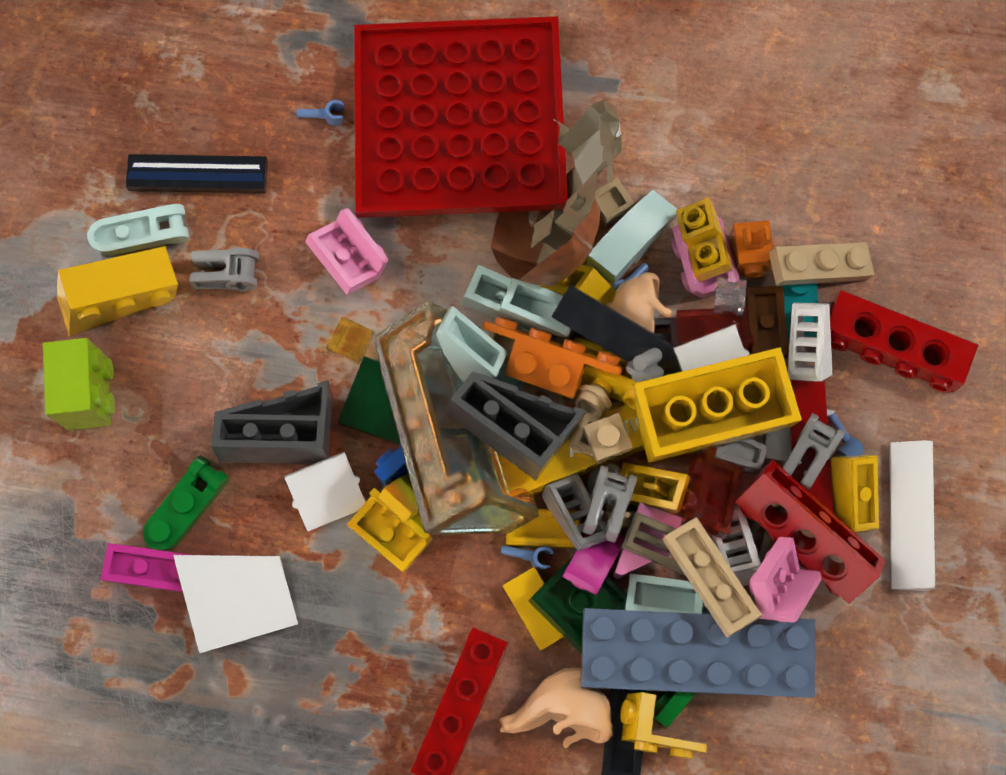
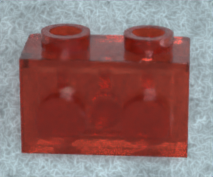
M749 307L677 310L675 313L678 346L731 325H736L745 350L750 352L755 344L754 336H751Z
M709 446L700 455H695L689 466L688 475L692 477L690 488L686 490L681 509L685 510L682 524L684 525L697 517L708 534L724 539L730 533L743 468L715 458L717 448Z

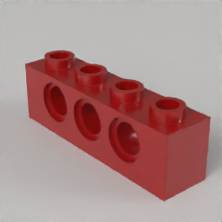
M840 290L830 308L831 348L838 351L849 350L857 353L863 361L873 365H881L882 363L895 369L894 372L904 378H919L929 382V386L939 392H955L964 385L979 346L978 344L843 290ZM854 325L865 326L869 330L870 337L858 335ZM889 338L898 339L903 344L904 351L894 350L889 344ZM930 352L934 354L938 364H929L925 360L923 353Z
M773 459L742 489L735 503L740 506L742 513L748 519L756 521L768 531L770 538L774 542L779 537L794 538L799 564L806 570L820 571L822 581L833 595L843 598L848 604L880 577L886 560ZM772 504L783 506L787 512L777 511ZM801 530H809L815 535V537H807L801 532ZM829 555H836L840 557L844 562H835L829 557Z
M472 627L410 773L415 775H454L508 647L507 641Z

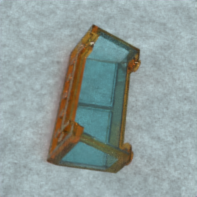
M428 300L373 337L424 532L432 535L510 533L539 517L534 497L529 491L521 488L509 492L498 453L446 415L449 400L463 384V381L451 366L436 336V332L448 310Z

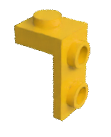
M643 692L627 694V699L623 702L620 712L621 722L623 723L621 740L634 742V750L657 753L658 747L670 749V756L684 759H693V753L707 752V744L652 735L656 695Z

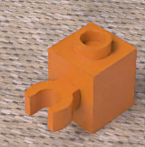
M770 220L734 223L729 237L738 274H744L746 278H758L766 275V272H770L772 268L769 251L773 249Z

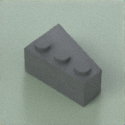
M472 371L450 398L446 415L536 481L579 426L586 410L577 407L572 409L551 402L552 399L540 395V397L525 393L517 390V386Z
M329 380L317 383L318 386L295 392V390L284 392V396L263 402L259 399L215 412L211 447L219 462L315 464L329 458L334 401Z

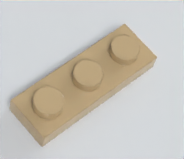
M867 242L777 246L769 251L776 286L863 281L875 276Z
M697 517L664 536L663 542L726 638L762 616Z

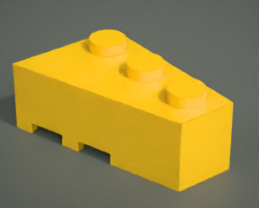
M164 246L58 270L57 300L68 334L72 336L152 306L157 307L169 303L176 297L178 282L166 247Z

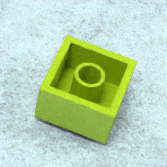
M88 338L44 342L45 415L67 430L111 426V414L115 413V399L113 394L109 393V380L113 379L114 376L112 360Z

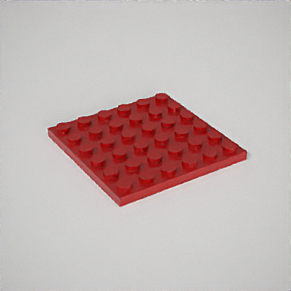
M558 16L354 25L355 213L357 218L564 209L568 200L565 148L558 144L560 126L556 122L558 121L564 125Z

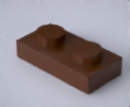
M783 286L747 287L745 290L750 355L781 347L783 357L787 359L789 351Z

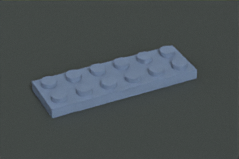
M584 608L581 687L815 698V619L798 618L796 622L785 623L775 620L757 619L726 638L711 614Z

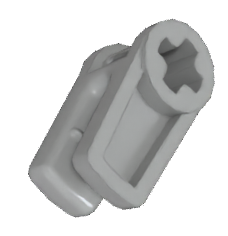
M232 248L229 250L192 251L191 260L196 267L211 268L212 270L215 268H225L219 272H204L201 270V272L191 273L189 283L194 288L231 289L236 291H252L257 289L258 281L254 278L255 263L259 262V252L256 250Z
M812 413L796 440V446L783 466V469L789 475H792L797 465L801 464L800 460L805 451L812 449L815 452V458L808 470L803 472L804 477L800 482L807 491L812 487L827 459L831 458L846 432L840 428L836 431L818 420L819 416Z
M745 438L718 445L714 450L706 448L694 451V454L703 462L753 475L761 468L766 456L767 447L755 440Z
M601 465L591 495L592 501L582 531L583 533L590 535L595 532L598 521L601 520L603 515L602 507L604 504H609L612 506V514L605 526L607 529L605 539L616 542L625 511L629 506L635 488L637 476L630 474L628 478L610 472L608 467Z

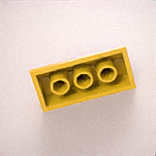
M781 347L633 384L638 426L648 463L789 428L802 420Z

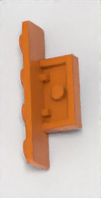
M497 316L496 321H484L483 329L515 340L504 375L574 399L577 396L586 365L616 375L626 374V365L620 364V357L614 354L599 351L597 356L585 352L586 345L568 339H565L563 344L550 340L551 333L531 327L529 332L516 328L518 322L509 318Z

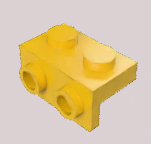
M373 488L369 492L371 497L347 523V526L402 573H405L433 540L427 532L431 526L417 514L405 523L378 498L380 492Z

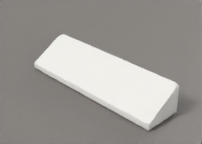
M933 441L889 443L890 589L929 591L935 588Z

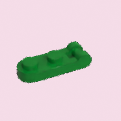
M202 455L196 457L185 475L147 520L143 528L145 543L154 550L171 551L175 549L225 488L230 477L222 470L216 471L210 467V461ZM200 478L208 483L203 492L194 487Z

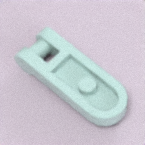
M170 204L103 218L95 221L87 233L89 245L98 254L103 256H113L165 244H182L190 240L188 228L184 227L183 219L186 215L182 204ZM169 221L170 228L160 230L159 222Z

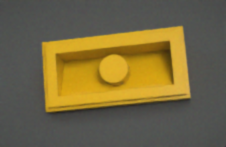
M878 455L832 457L831 479L834 515L854 532L879 529Z

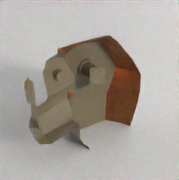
M605 100L590 106L571 129L556 121L560 126L558 144L572 153L575 167L567 173L568 200L564 209L539 211L534 227L529 225V211L501 212L498 214L491 249L497 263L510 277L530 284L554 286L568 278L583 264L591 253L600 223V209L595 199L596 179L607 167V181L612 183L613 161L622 151L620 121L614 108Z

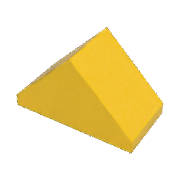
M623 462L619 475L628 478L630 474L637 476L629 504L638 507L640 503L670 514L680 512L691 478L689 475Z

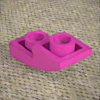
M596 530L593 534H586L584 538L596 534ZM618 534L615 543L607 540L584 550L576 551L563 578L571 581L577 588L588 590L597 595L626 537Z

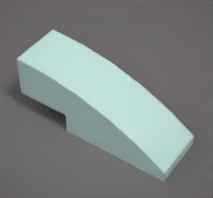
M652 190L631 208L597 243L587 257L586 264L594 267L601 276L614 285L633 263L636 264L677 217L676 210L678 209Z
M481 265L477 266L461 302L462 305L495 318L497 316L509 318L518 322L517 325L528 329L531 327L541 329L555 336L567 338L571 331V328L551 317L562 299V295L539 285L508 278Z
M450 307L436 332V336L443 352L461 380L464 382L473 371L517 386V390L522 391L525 382L504 375L507 367L504 359L508 351L455 307Z
M630 573L625 610L711 614L690 581Z

